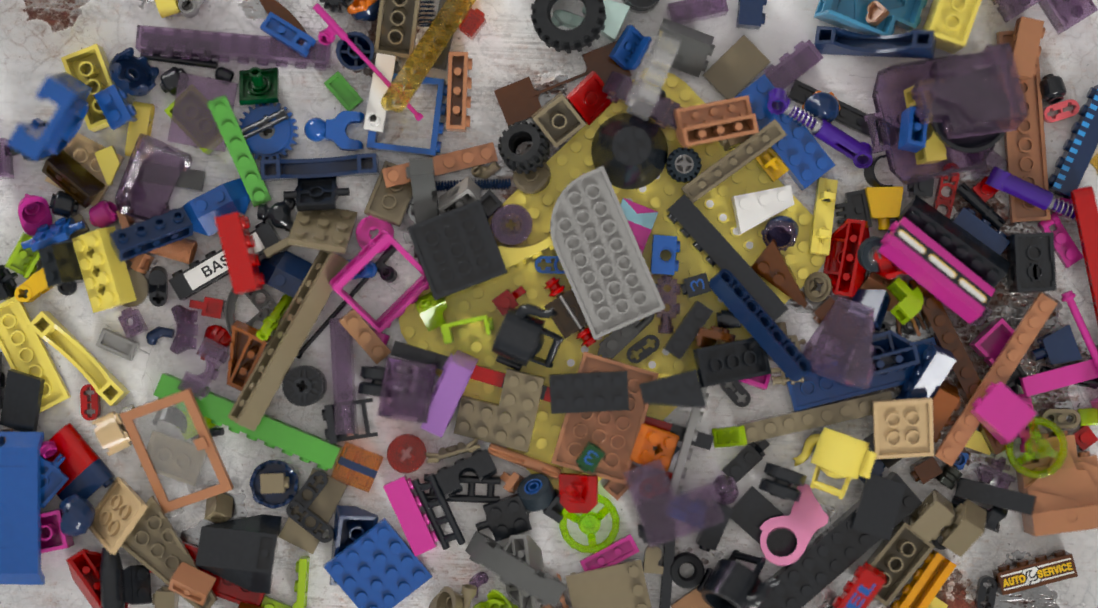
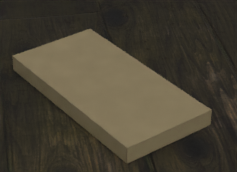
M313 468L312 471H311V473H310V475H309V477H308V479L310 478V476H311L314 472L319 471V470ZM322 475L315 476L317 480L313 485H311V483L308 484L309 486L314 487V489L317 492L319 489L315 487L319 483H324V481L322 480ZM328 475L327 485L313 501L309 509L329 524L336 506L339 504L348 485ZM306 489L303 491L302 496L305 500H311L313 493L311 490ZM297 505L293 507V511L291 513L300 514L301 517L299 518V520L301 521L302 518L308 513L306 511L303 514L299 512L298 509L300 507ZM309 516L306 518L305 523L308 527H314L316 520L314 517ZM288 517L279 535V538L311 554H314L320 542L290 517ZM320 523L314 532L317 533L320 530L324 534L325 531L320 528L323 524Z

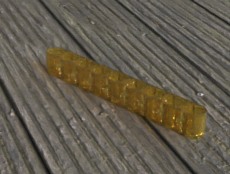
M447 0L382 97L381 105L384 110L401 112L405 109L476 0Z

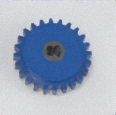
M265 103L262 106L255 104L256 108L254 109L249 106L250 112H243L246 117L245 119H239L242 122V125L239 126L242 129L264 118L263 116L266 114L270 115L281 110V104L278 103L276 106H274V103H269V105ZM292 112L287 113L289 119L275 125L271 129L272 133H268V136L263 131L246 140L252 155L255 154L254 159L258 160L260 156L262 160H267V158L270 160L274 159V157L281 159V154L288 156L286 151H293L290 146L291 144H297L293 139L299 137L295 133L299 127L293 125L297 120L291 119L293 116ZM273 118V119H271V120H269V121L263 123L262 125L264 126V125H266V124H268V123H270V122L276 120V118ZM255 127V128H253V129H251V130L245 132L244 134H248V133H250V132H252V131L258 129V127Z

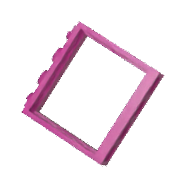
M384 228L329 282L331 288L379 334L387 327L389 328L392 324L391 322L396 317L402 316L405 308L415 303L424 290L430 288L421 264ZM390 242L422 276L375 320L343 287Z

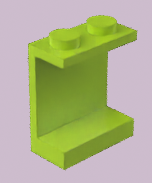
M482 315L442 324L441 330L444 344L454 342L451 327L484 320L486 334H492L491 330H494L492 318H488V315Z

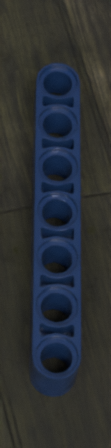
M722 269L710 279L709 286L711 290L790 380L797 382L811 372L812 366L807 358L729 270Z

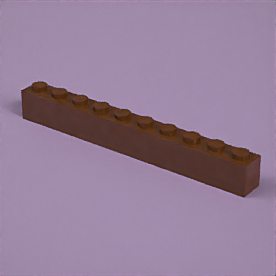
M912 278L906 281L912 291L918 287L923 295V306L919 313L931 337L935 338L937 346L951 351L956 358V362L949 373L967 405L980 385L981 380L941 301ZM980 422L977 428L982 433L991 454L997 455L1013 447L1012 442L1003 445L999 443Z

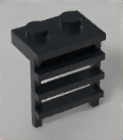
M373 398L325 405L322 410L323 421L327 422V429H325L326 440H329L330 444L341 441L378 436V432L370 433L366 403L373 402ZM355 404L362 405L366 434L359 435ZM350 405L354 436H348L343 406Z

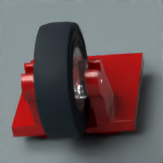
M867 238L859 246L857 258L864 269L875 272L885 279H894L897 275L901 274L908 275L878 251L882 245L880 242L882 238Z

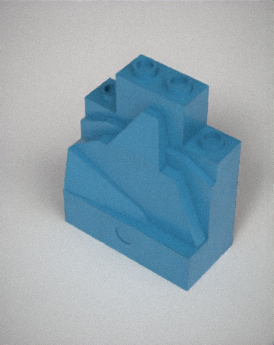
M819 0L814 18L854 33L860 32L865 35L877 36L893 35L895 26L907 31L918 27L921 21L920 15L922 9L927 4V0ZM872 1L880 2L890 12L877 26H870L866 22L867 7Z

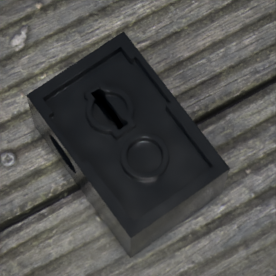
M1054 233L1007 235L1006 239L1010 241L1007 246V261L1010 262L1008 270L1009 293L1055 291Z

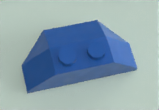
M239 178L224 183L190 200L182 207L193 224V231L211 236L218 232L215 217L234 212L246 214L251 199L242 179Z

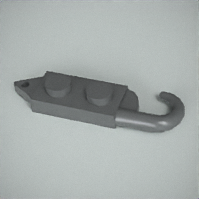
M655 313L645 317L641 322L638 320L613 331L599 344L600 348L597 355H602L605 358H614L652 322Z

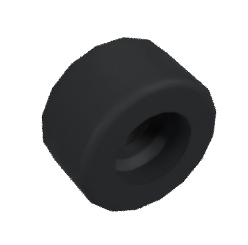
M690 552L677 554L674 557L670 570L675 584L687 589L700 584L705 572L702 561L698 556ZM690 563L693 565L694 573L691 577L681 576L679 569L682 564Z

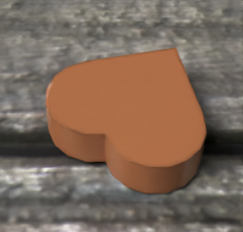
M872 1L867 7L866 22L870 26H877L890 12L880 2Z

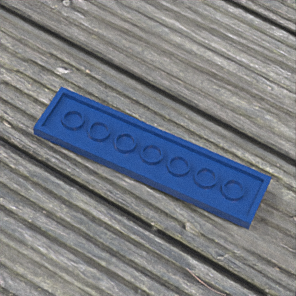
M934 337L913 342L917 346L920 360L923 352L931 343L936 345ZM841 360L812 367L811 372L804 376V383L795 382L794 385H791L790 381L786 383L793 411H799L903 385L910 378L916 365L844 383L840 368Z

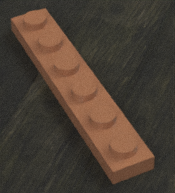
M493 142L433 156L435 177L498 161ZM409 163L381 169L386 188L411 183L410 178L407 179L406 167H409Z

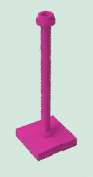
M1072 290L1061 294L1062 302H1067L1098 370V351L1074 301L1076 294ZM1098 397L1089 402L1092 408L1098 409Z

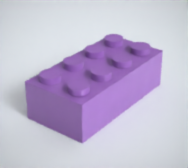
M457 350L454 355L451 354L442 369L443 372L435 385L436 388L429 398L428 406L420 418L423 421L420 428L442 438L479 359L460 350Z

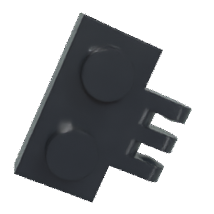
M865 189L845 193L846 203L835 205V209L843 208V211L836 212V216L844 215V218L837 220L838 224L845 223L847 219L867 221L868 228L872 227Z

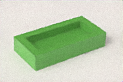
M339 71L324 83L347 111H353L364 101Z

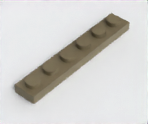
M775 119L761 129L759 133L754 134L681 189L689 200L694 203L787 135Z

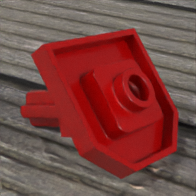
M560 473L559 503L569 513L588 514L598 504V475Z

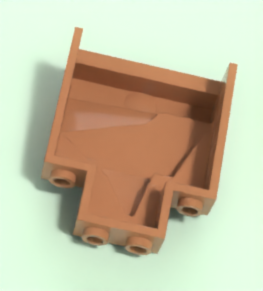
M1057 431L1056 435L1049 436V433L1037 434V438H1033V443H1036L1033 459H1021V463H1015L1019 492L1037 496L1033 515L1022 513L1024 532L1033 536H1043L1097 529V455L1090 454V451L1078 452L1077 455L1075 435L1069 434L1068 431Z

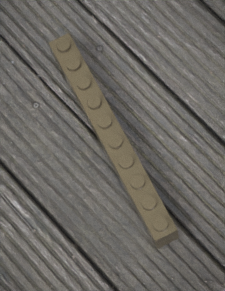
M319 251L230 411L228 418L255 431L333 291L329 282L348 264V260L331 251Z

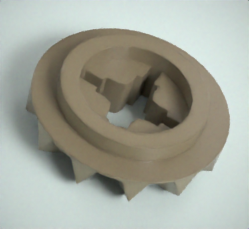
M814 272L807 277L804 283V293L810 301L819 303L820 301H826V298L831 295L830 292L833 286L831 284L832 279L829 278L828 274ZM817 284L823 285L820 288L821 292L816 290V288L818 287Z

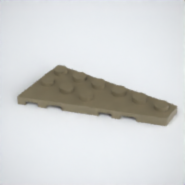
M151 496L146 502L148 507L145 513L141 516L121 547L169 586L170 580L181 562L194 568H199L195 565V561L155 497ZM212 589L209 591L203 606L183 597L195 608H211L218 599Z

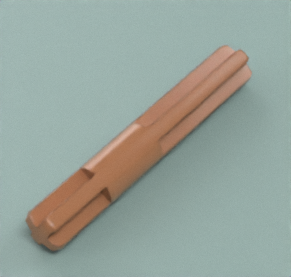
M491 443L488 448V453L552 478L558 479L561 473V469L502 446Z

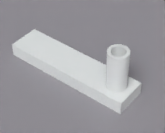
M377 53L375 67L392 84L396 56ZM374 72L363 129L383 133L391 90Z

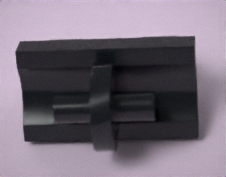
M0 265V301L14 297L17 286L14 280L18 277L17 272L11 274L8 268L5 269L4 265Z

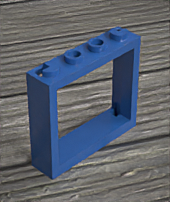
M394 73L393 80L438 86L430 149L377 143L378 132L369 130L367 148L370 150L428 157L437 156L442 142H439V134H443L444 129L441 117L446 113V104H443L444 96H447L445 79Z

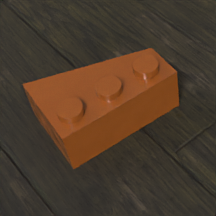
M236 320L231 328L232 338L227 385L242 391L272 336L262 341L256 336L258 329Z
M946 381L942 382L932 398L935 443L939 441L941 437L940 432L943 427L949 425L952 412L957 411L961 404L957 387Z

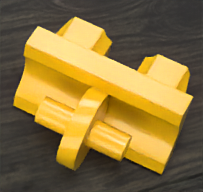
M771 147L754 158L772 182L789 170Z

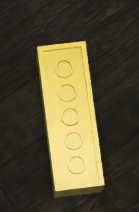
M982 0L932 1L922 30H934L936 37L935 48L955 54L965 47Z

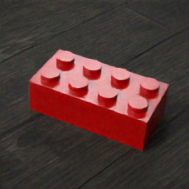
M234 212L215 217L234 294L242 295L264 289L265 278L263 273L259 272L258 266L261 264L258 254H255L253 249L256 244L253 235L250 236L248 228H251L248 216L245 217V214Z

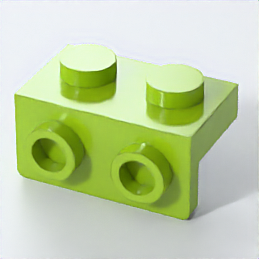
M23 232L5 267L28 279L30 275L36 272L38 267L36 263L40 255L38 250L33 252L31 247L25 250L22 248L21 242L32 238V236Z

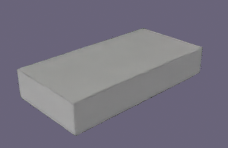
M103 328L96 346L132 361L140 343L107 328Z

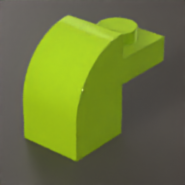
M900 277L887 287L899 301L890 312L904 325L921 310L923 295L918 287L912 291L909 285Z

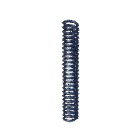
M475 179V183L481 190L509 189V186H511L510 179L508 181L505 179V182L504 179H502V182L499 179V183L498 179H496V183L495 179H493V184L492 179H490V184L489 179H487V184L485 179L484 183L482 179L481 183L479 179L478 182ZM442 180L441 184L440 181L437 184V181H435L437 191H442V189L443 191L445 189L448 191L461 182V180H454L453 182L448 180L446 183L445 180L443 183Z

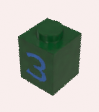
M588 441L576 459V463L579 464L577 467L585 473L588 471L593 473L606 454L605 451Z

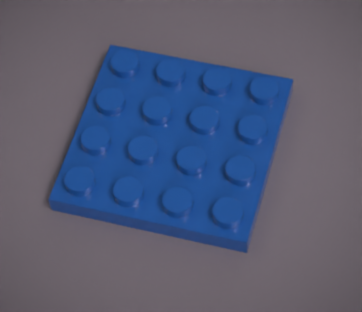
M386 518L382 519L324 564L325 570L358 608H393L433 577L417 556L415 557L411 548Z

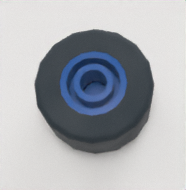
M532 474L520 482L518 496L526 509L540 511L551 504L555 496V490L547 476Z

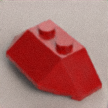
M847 219L831 236L830 253L826 256L823 273L828 274L829 278L832 279V292L835 295L854 297L864 282L866 269L858 262L857 252L861 243L870 238L867 221Z
M82 549L66 560L73 581L92 608H102L99 574L101 553ZM125 602L124 608H128V603Z

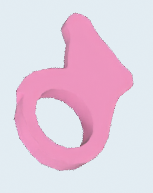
M807 484L797 487L801 491V497L799 502H794L790 515L770 518L759 528L762 531L760 536L761 551L772 564L788 566L797 562L814 533H817L820 528L828 523V515L823 511L821 505L814 497L810 486ZM786 529L795 535L797 547L791 555L779 557L769 551L767 539L773 531Z

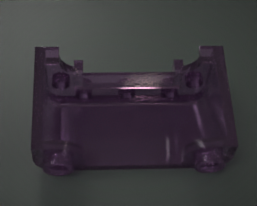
M141 133L116 192L115 203L120 214L145 221L153 216L169 212L168 202L181 171L185 172L191 168L193 161L191 155L154 137Z

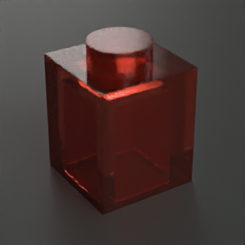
M470 7L457 24V29L473 40L486 23L485 14L477 8L473 10Z

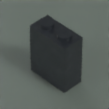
M72 242L54 244L38 250L48 287L84 282Z

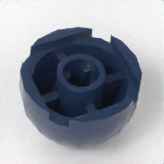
M361 32L347 33L348 38L372 62L375 53L374 44L370 38ZM341 39L338 41L336 55L342 66L353 71L364 70L368 67L345 40Z

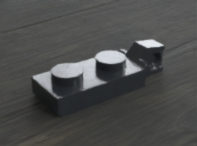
M765 439L761 440L758 444L755 442L748 444L722 471L736 484L763 459L762 457L766 455L763 451L770 445L769 442Z

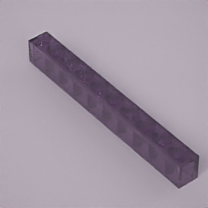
M137 25L135 46L141 52V55L152 56L153 53L167 58L172 57V55H179L182 59L199 57V60L210 61L211 58L226 63L230 62V60H237V63L240 64L257 62V65L268 66V63L276 64L277 67L295 65V68L298 69L314 67L315 70L325 71L326 68L331 69L333 47L332 43L323 45L317 41L308 50L309 54L303 57L271 36ZM300 39L297 44L302 46L305 41Z

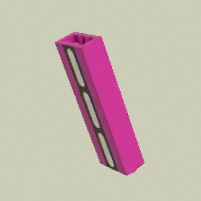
M903 217L899 222L894 221L888 229L890 233H887L880 241L882 245L878 251L969 324L979 318L995 289L908 219Z

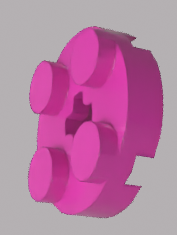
M372 216L363 218L356 228V239L359 246L363 249L372 240L371 230L375 231L378 229L380 232L384 228L394 238L392 225ZM389 242L387 245H385L378 253H382L383 251L387 250L391 246V243Z

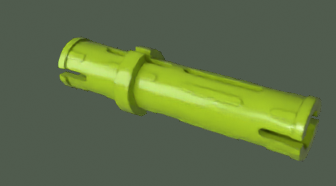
M283 295L271 314L265 317L263 325L256 333L260 340H267L272 331L277 329L279 321L293 300L291 296Z

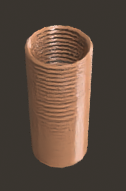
M184 238L149 252L181 263L191 264L197 251V242Z

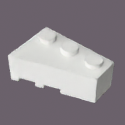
M791 185L733 196L731 200L738 235L794 205Z

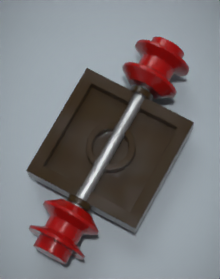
M553 277L545 282L546 287L544 289L550 290L548 296H556L557 298L545 305V309L554 307V311L558 315L551 318L565 339L579 331L580 333H578L576 339L583 341L581 347L583 345L589 347L596 340H594L590 329H585L587 322L573 290L570 289L564 294L560 293L564 290L565 285L560 286L558 283L560 278L556 280Z

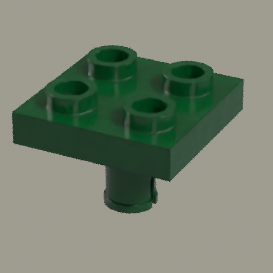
M253 67L250 70L239 71L240 106L279 102L278 67L265 69Z

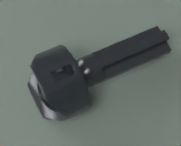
M953 496L951 503L956 508L966 500ZM992 506L988 510L981 507L987 511L985 528L998 533L1000 528L999 522L1006 518L1008 509Z

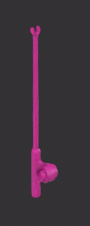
M319 3L315 4L313 9L329 25L319 32L318 41L323 45H329L334 42L336 35L345 40L415 115L416 120L420 121L423 115L418 113L348 38V34Z

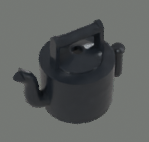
M530 303L523 304L518 309L510 307L491 350L498 355L496 361L518 371L521 370L522 365L526 367L529 361L552 368L554 358L564 338L543 328L545 321L540 318H551L558 315L554 311V307L544 310ZM544 335L554 339L546 360L536 356L543 346Z
M734 550L729 559H720L714 569H706L704 578L698 585L697 591L701 593L703 600L712 608H750L763 603L769 590L780 584V582L778 581L779 576L776 575L762 584L759 574L766 559ZM736 559L756 564L754 572L736 562Z

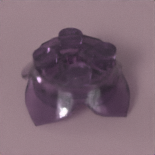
M182 305L172 307L171 311L176 321L177 329L170 350L175 354H181L189 349H196L197 338H194V336H198V324H194V322H197L198 311L189 310Z

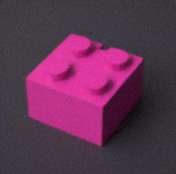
M996 318L969 346L980 357H986L984 361L991 367L1014 330L1003 318Z

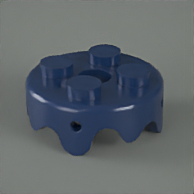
M129 47L121 53H117L111 60L109 74L115 85L125 93L137 97L145 96L156 86L155 80L159 74L158 67H150L145 56H134V49Z
M277 459L258 465L254 469L249 483L254 501L271 509L283 507L290 503L299 490V477L294 467L283 460ZM286 472V477L289 476L290 486L286 488L285 493L261 494L260 474Z

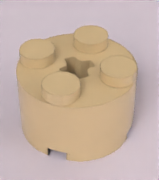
M115 411L92 422V425L97 426L94 432L103 449L106 447L109 449V452H107L109 456L131 446L132 442L123 425L120 413L118 414Z

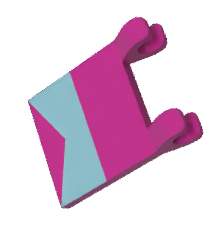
M623 198L620 205L639 249L643 253L658 212Z

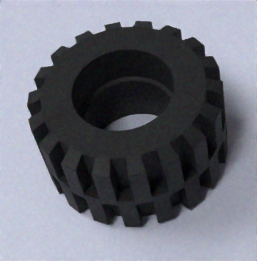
M522 121V124L515 122L514 126L509 125L508 130L502 132L503 137H499L498 141L501 143L498 144L499 154L507 166L514 172L517 171L519 174H522L523 171L525 174H530L531 170L536 172V168H542L544 166L543 162L548 160L546 155H550L549 142L541 129L532 122L529 124L527 121ZM525 141L533 142L528 152L516 154V149L521 143Z

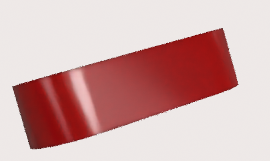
M91 384L84 385L80 391L81 415L86 420H95L101 413L100 395ZM89 387H91V390L95 392L93 395H91V401L90 396L86 395V391L89 390ZM90 403L92 410H95V414H92V417L90 414H87V410L90 409Z

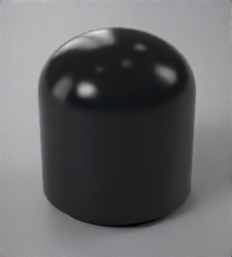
M219 67L216 69L214 76L217 81L229 85L233 80L234 71L225 67Z

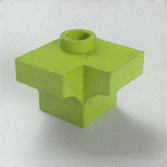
M430 292L418 298L415 305L428 331L446 323L443 312L448 305L444 297L434 300L433 294Z

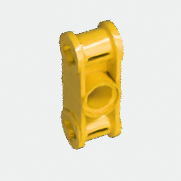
M43 268L32 274L15 289L14 294L18 301L33 302L52 288L47 285ZM25 290L28 291V293H27V296H28V297H24V295L26 294V293H25Z

